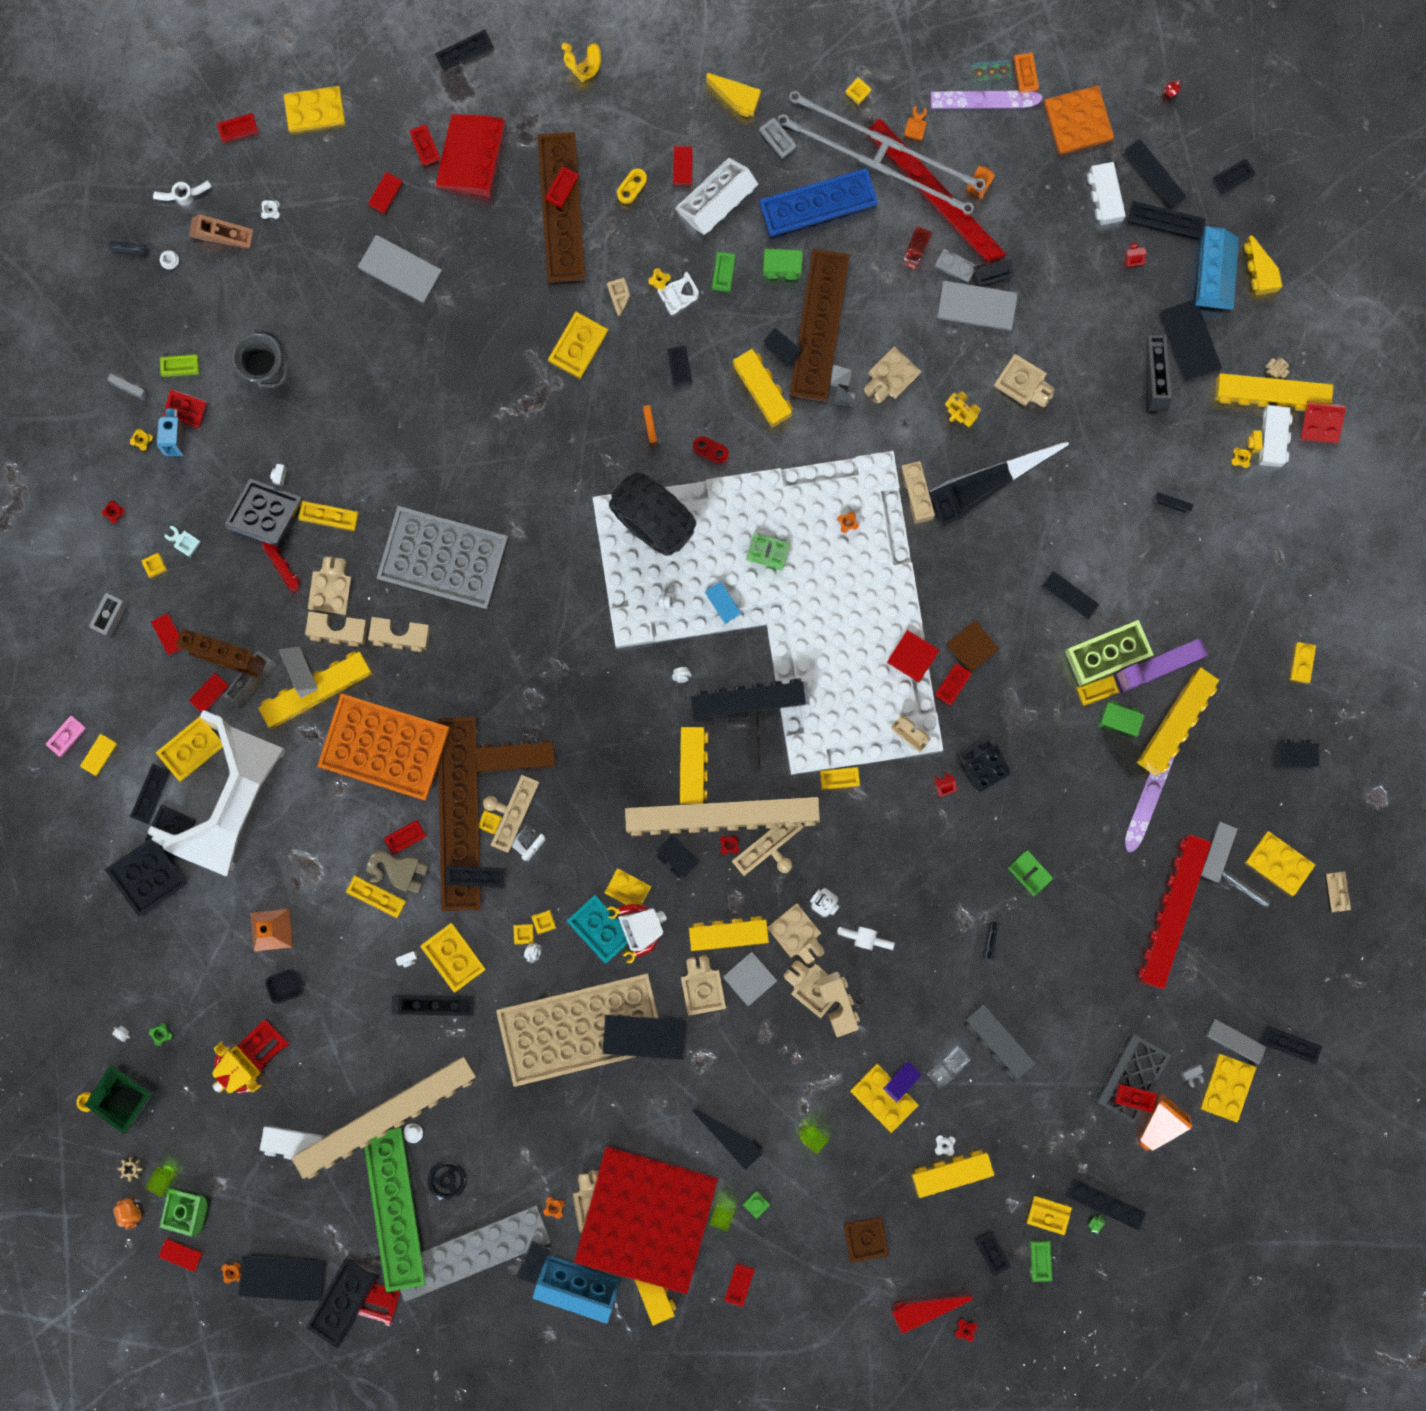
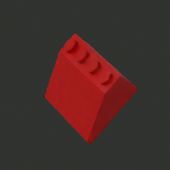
M451 114L435 186L491 198L506 131L505 119L487 115Z

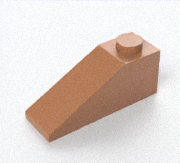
M198 214L192 218L189 236L208 242L250 248L253 229Z

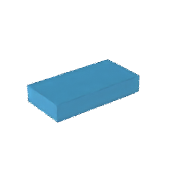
M721 581L704 592L724 624L741 615V612Z

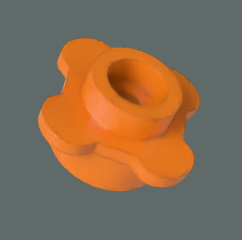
M854 512L838 516L837 521L841 525L840 530L842 533L858 529L859 524L856 522V514Z
M553 1197L547 1198V1206L543 1211L544 1215L555 1216L556 1219L561 1218L563 1215L562 1208L565 1206L564 1200H555Z
M239 1262L222 1266L223 1281L226 1284L235 1280L239 1282L241 1267Z

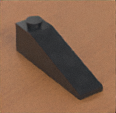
M1148 335L1149 411H1168L1172 400L1167 335Z
M392 995V1014L473 1016L474 996Z
M697 1108L693 1110L695 1115L745 1170L763 1155L760 1151L763 1147L756 1140L751 1141L748 1137Z

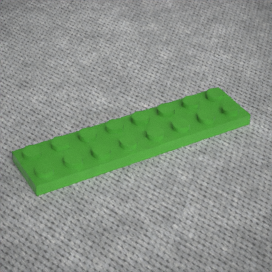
M402 1128L387 1130V1134L380 1138H377V1136L370 1139L371 1143L364 1147L386 1292L426 1285Z

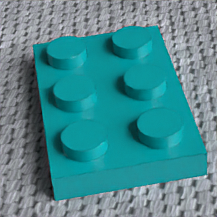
M594 895L567 922L606 964L628 944L619 920L616 917L613 919L608 918V916L613 914L606 910L607 907Z

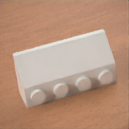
M728 158L675 209L695 230L705 235L720 220L725 218L727 213L736 207L745 196L750 194L758 183L747 167Z

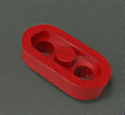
M699 436L693 442V450L697 455L715 464H724L728 460L729 451L724 445L705 436ZM703 442L706 444V447L700 448L699 444ZM722 451L723 455L718 457L716 452Z

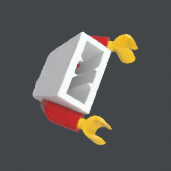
M634 903L619 906L617 909L613 906H609L606 909L615 910L614 915L608 916L610 919L615 918L617 914L621 915L618 918L631 949L623 951L622 955H632L629 959H626L627 963H632L636 956L640 957L653 951L658 938L663 934L660 924L666 921V916L662 911L656 913L654 909H647L645 905Z

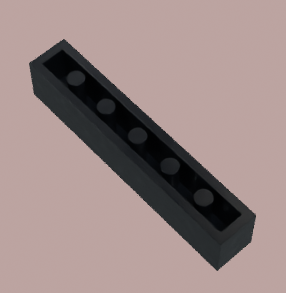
M801 678L790 679V683L783 684L782 681L771 682V686H764V683L752 684V688L745 689V686L733 687V691L720 688L715 689V693L708 694V690L696 692L697 695L691 696L694 719L810 705L808 684L805 681H801Z

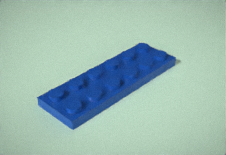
M867 168L759 200L770 237L878 205Z

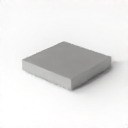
M753 952L748 954L723 976L725 981L747 1006L751 1005L777 982Z

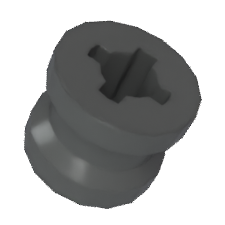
M528 825L518 836L517 840L523 842L525 847L529 849L540 834L534 832L532 827Z

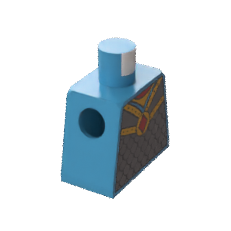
M166 409L165 417L159 418L157 447L164 456H183V424L177 418L176 409Z

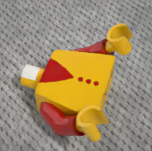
M220 1041L214 1047L216 1056L214 1061L215 1069L212 1075L217 1080L213 1084L216 1092L221 1093L225 1089L228 1093L234 1091L246 1093L254 1092L262 1087L261 1084L258 1085L256 1082V1077L261 1072L237 1045L230 1049L229 1046L224 1047L223 1041Z

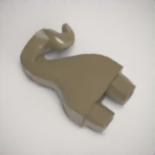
M373 851L366 871L376 876L370 879V883L380 882L384 878V872L378 867V864L382 862L391 883L396 888L406 892L420 893L423 883L415 881L414 877L416 873L426 876L429 866L413 857L397 859L385 851Z

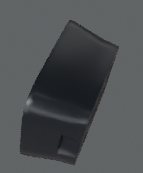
M293 969L271 975L265 981L269 997L275 1004L296 998L303 991L299 976Z

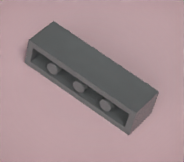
M981 1004L964 1019L967 1022L965 1025L972 1034L975 1032L980 1037L978 1041L985 1049L989 1047L992 1050L991 1056L997 1063L1002 1062L1006 1066L1004 1071L1011 1078L1019 1079L1036 1064L984 1004Z

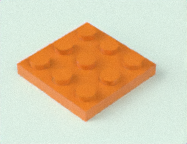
M1099 85L1044 100L1059 154L1114 139Z

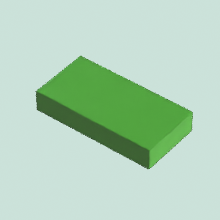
M717 251L712 290L731 291L736 254Z
M1030 1241L1032 1282L1052 1281L1051 1241Z

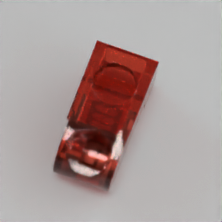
M916 226L904 260L916 265L919 264L932 236L931 231Z

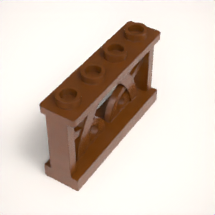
M184 628L181 630L176 643L177 647L188 650V655L257 679H260L266 664L264 659L252 656L253 652Z

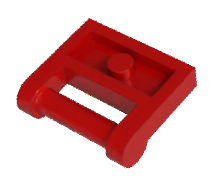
M264 1019L238 1047L255 1067L262 1072L266 1068L265 1065L283 1047L286 1048L289 1042ZM275 1038L278 1042L258 1060L255 1056Z
M375 1283L365 1302L389 1309L388 1314L362 1307L357 1316L362 1315L376 1319L391 1326L401 1293L400 1290L386 1292L384 1285Z

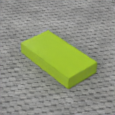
M199 355L160 357L161 376L200 374Z

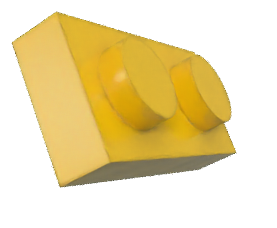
M1295 643L1290 680L1310 683L1316 645Z

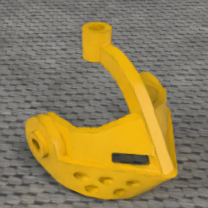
M566 42L562 44L561 48L565 50L564 61L566 66L581 82L588 80L596 74L601 63L600 48L596 43H592L587 47V57L578 65H576L575 56L571 53L572 45Z

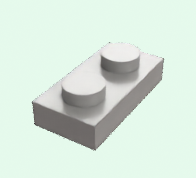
M772 118L759 128V132L781 159L797 149V145L775 118Z
M945 248L935 264V267L967 284L974 273L973 267L977 266Z
M110 373L107 379L110 384L145 401L148 393L144 390V386L137 382L131 384L127 382L128 379L123 375L117 374L115 376Z

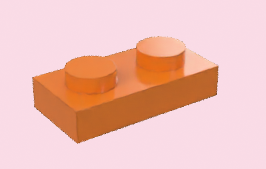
M1033 52L1014 55L1013 59L1019 93L1038 91L1039 85Z

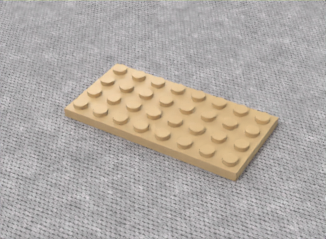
M648 973L496 1010L514 1087L637 1057L602 1054L605 1015L658 1018Z

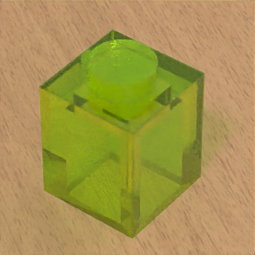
M812 1123L809 1126L805 1124L798 1132L800 1134L798 1138L816 1155L829 1141Z
M163 1165V1167L158 1166L144 1188L162 1198L167 1194L177 1175L173 1173L174 1170L166 1165Z
M716 1204L709 1225L728 1232L734 1211Z

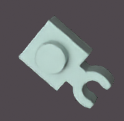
M171 526L170 528L175 532L174 536L169 537L165 534L164 537L168 541H176L174 547L191 558L201 541L186 531H183L180 535L179 530Z

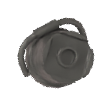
M252 329L251 334L245 335L236 343L232 352V363L234 369L242 378L257 384L260 388L278 387L285 382L289 369L288 351L278 334L267 329Z

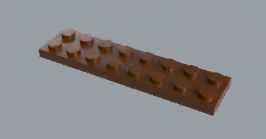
M575 132L537 134L548 283L586 280L579 181L577 180L562 209L545 200V196L562 166L578 174Z
M812 249L797 345L803 352L795 360L790 397L827 402L850 254Z

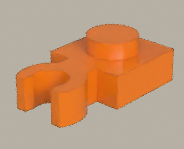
M914 106L912 111L914 118H908L904 137L922 142L927 123L922 121V119L925 118L927 109L924 108L923 113L918 114L916 112L917 106Z

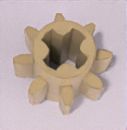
M1279 357L1276 360L1272 358L1265 366L1268 369L1266 371L1267 376L1272 379L1283 380L1290 373L1287 370L1289 364Z
M133 1156L129 1157V1162L124 1159L121 1160L123 1166L117 1168V1170L122 1172L120 1178L128 1177V1182L132 1181L133 1176L137 1179L140 1178L138 1173L144 1170L139 1165L141 1160L133 1161ZM133 1165V1167H134V1168L132 1169L133 1172H130V1173H129V1172H128V1170H129V1167H128V1166Z

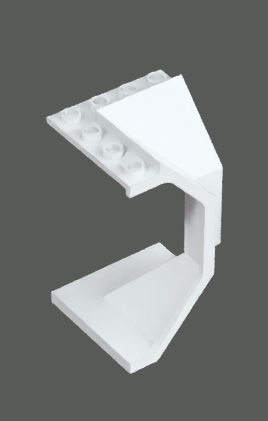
M203 710L200 718L212 729L219 731L230 769L227 783L211 818L207 822L178 835H171L151 826L148 834L153 836L151 840L162 845L166 851L227 877L229 870L233 871L236 865L232 860L238 837L256 795L279 757L283 758L286 751L284 748L229 726L221 717Z

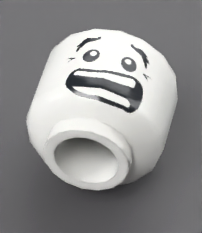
M826 888L818 889L810 900L812 903L811 908L823 917H827L829 914L834 915L839 908V905H837L839 898Z

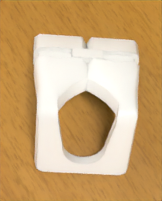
M688 272L684 273L682 279L668 284L664 290H657L662 301L666 302L665 306L672 316L696 301L699 296V291ZM688 281L693 288L692 296L681 294L682 287Z
M540 834L527 851L517 840V836L512 847L523 855L522 859L528 861L543 844L545 836Z

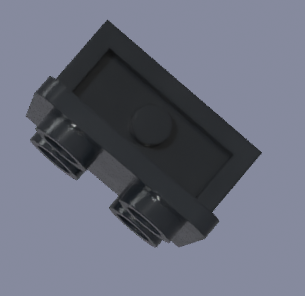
M989 735L979 739L978 742L970 747H965L956 754L958 760L966 768L976 790L979 792L1010 775L1009 767L998 744Z

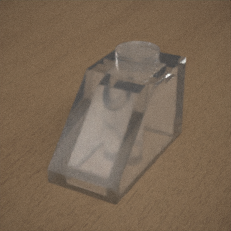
M957 1045L935 1064L927 1075L940 1089L954 1079L971 1058Z

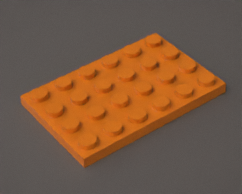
M340 694L317 767L427 801L450 727Z

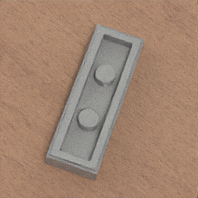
M1222 822L1217 824L1201 876L1217 883L1220 881L1237 828Z

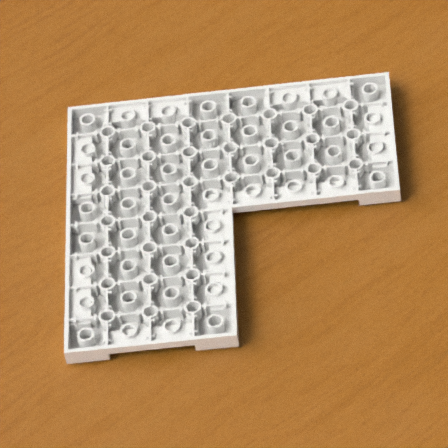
M894 451L857 456L853 459L788 469L778 468L665 487L693 514L694 519H696L693 536L679 552H675L671 556H665L649 547L614 516L609 507V502L612 498L611 494L593 497L616 648L767 625L775 680L787 684L790 683V679L801 678V681H805L808 684L810 705L780 708L791 775L943 751L929 668L920 683L887 664L888 659L907 630L924 640ZM854 512L856 514V522L859 524L858 529L842 533L840 530L841 525L837 521L838 516ZM754 532L791 543L783 571L746 560ZM771 543L768 544L765 554L766 558L769 557L772 547ZM720 581L741 612L740 616L727 624H724L704 593ZM664 591L673 594L672 609L663 610L662 606H659V596L663 595ZM900 715L907 716L908 719L916 724L912 728L914 731L919 727L929 735L928 737L931 740L921 752L911 747L908 742L890 728Z

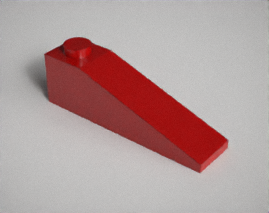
M970 1294L908 1301L906 1303L900 1301L893 1305L894 1309L891 1312L901 1333L904 1334L972 1301L973 1298Z

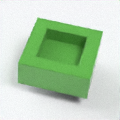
M756 1190L743 1203V1206L757 1219L770 1204Z

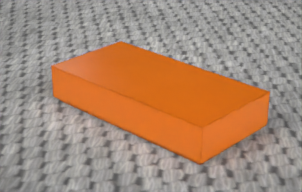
M643 406L650 447L657 446L651 406Z

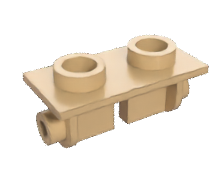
M900 715L890 728L908 742L911 747L921 752L931 740L928 737L929 735L919 727L914 731L912 728L916 724L908 719L907 716Z
M1346 872L1326 874L1331 912L1351 910Z

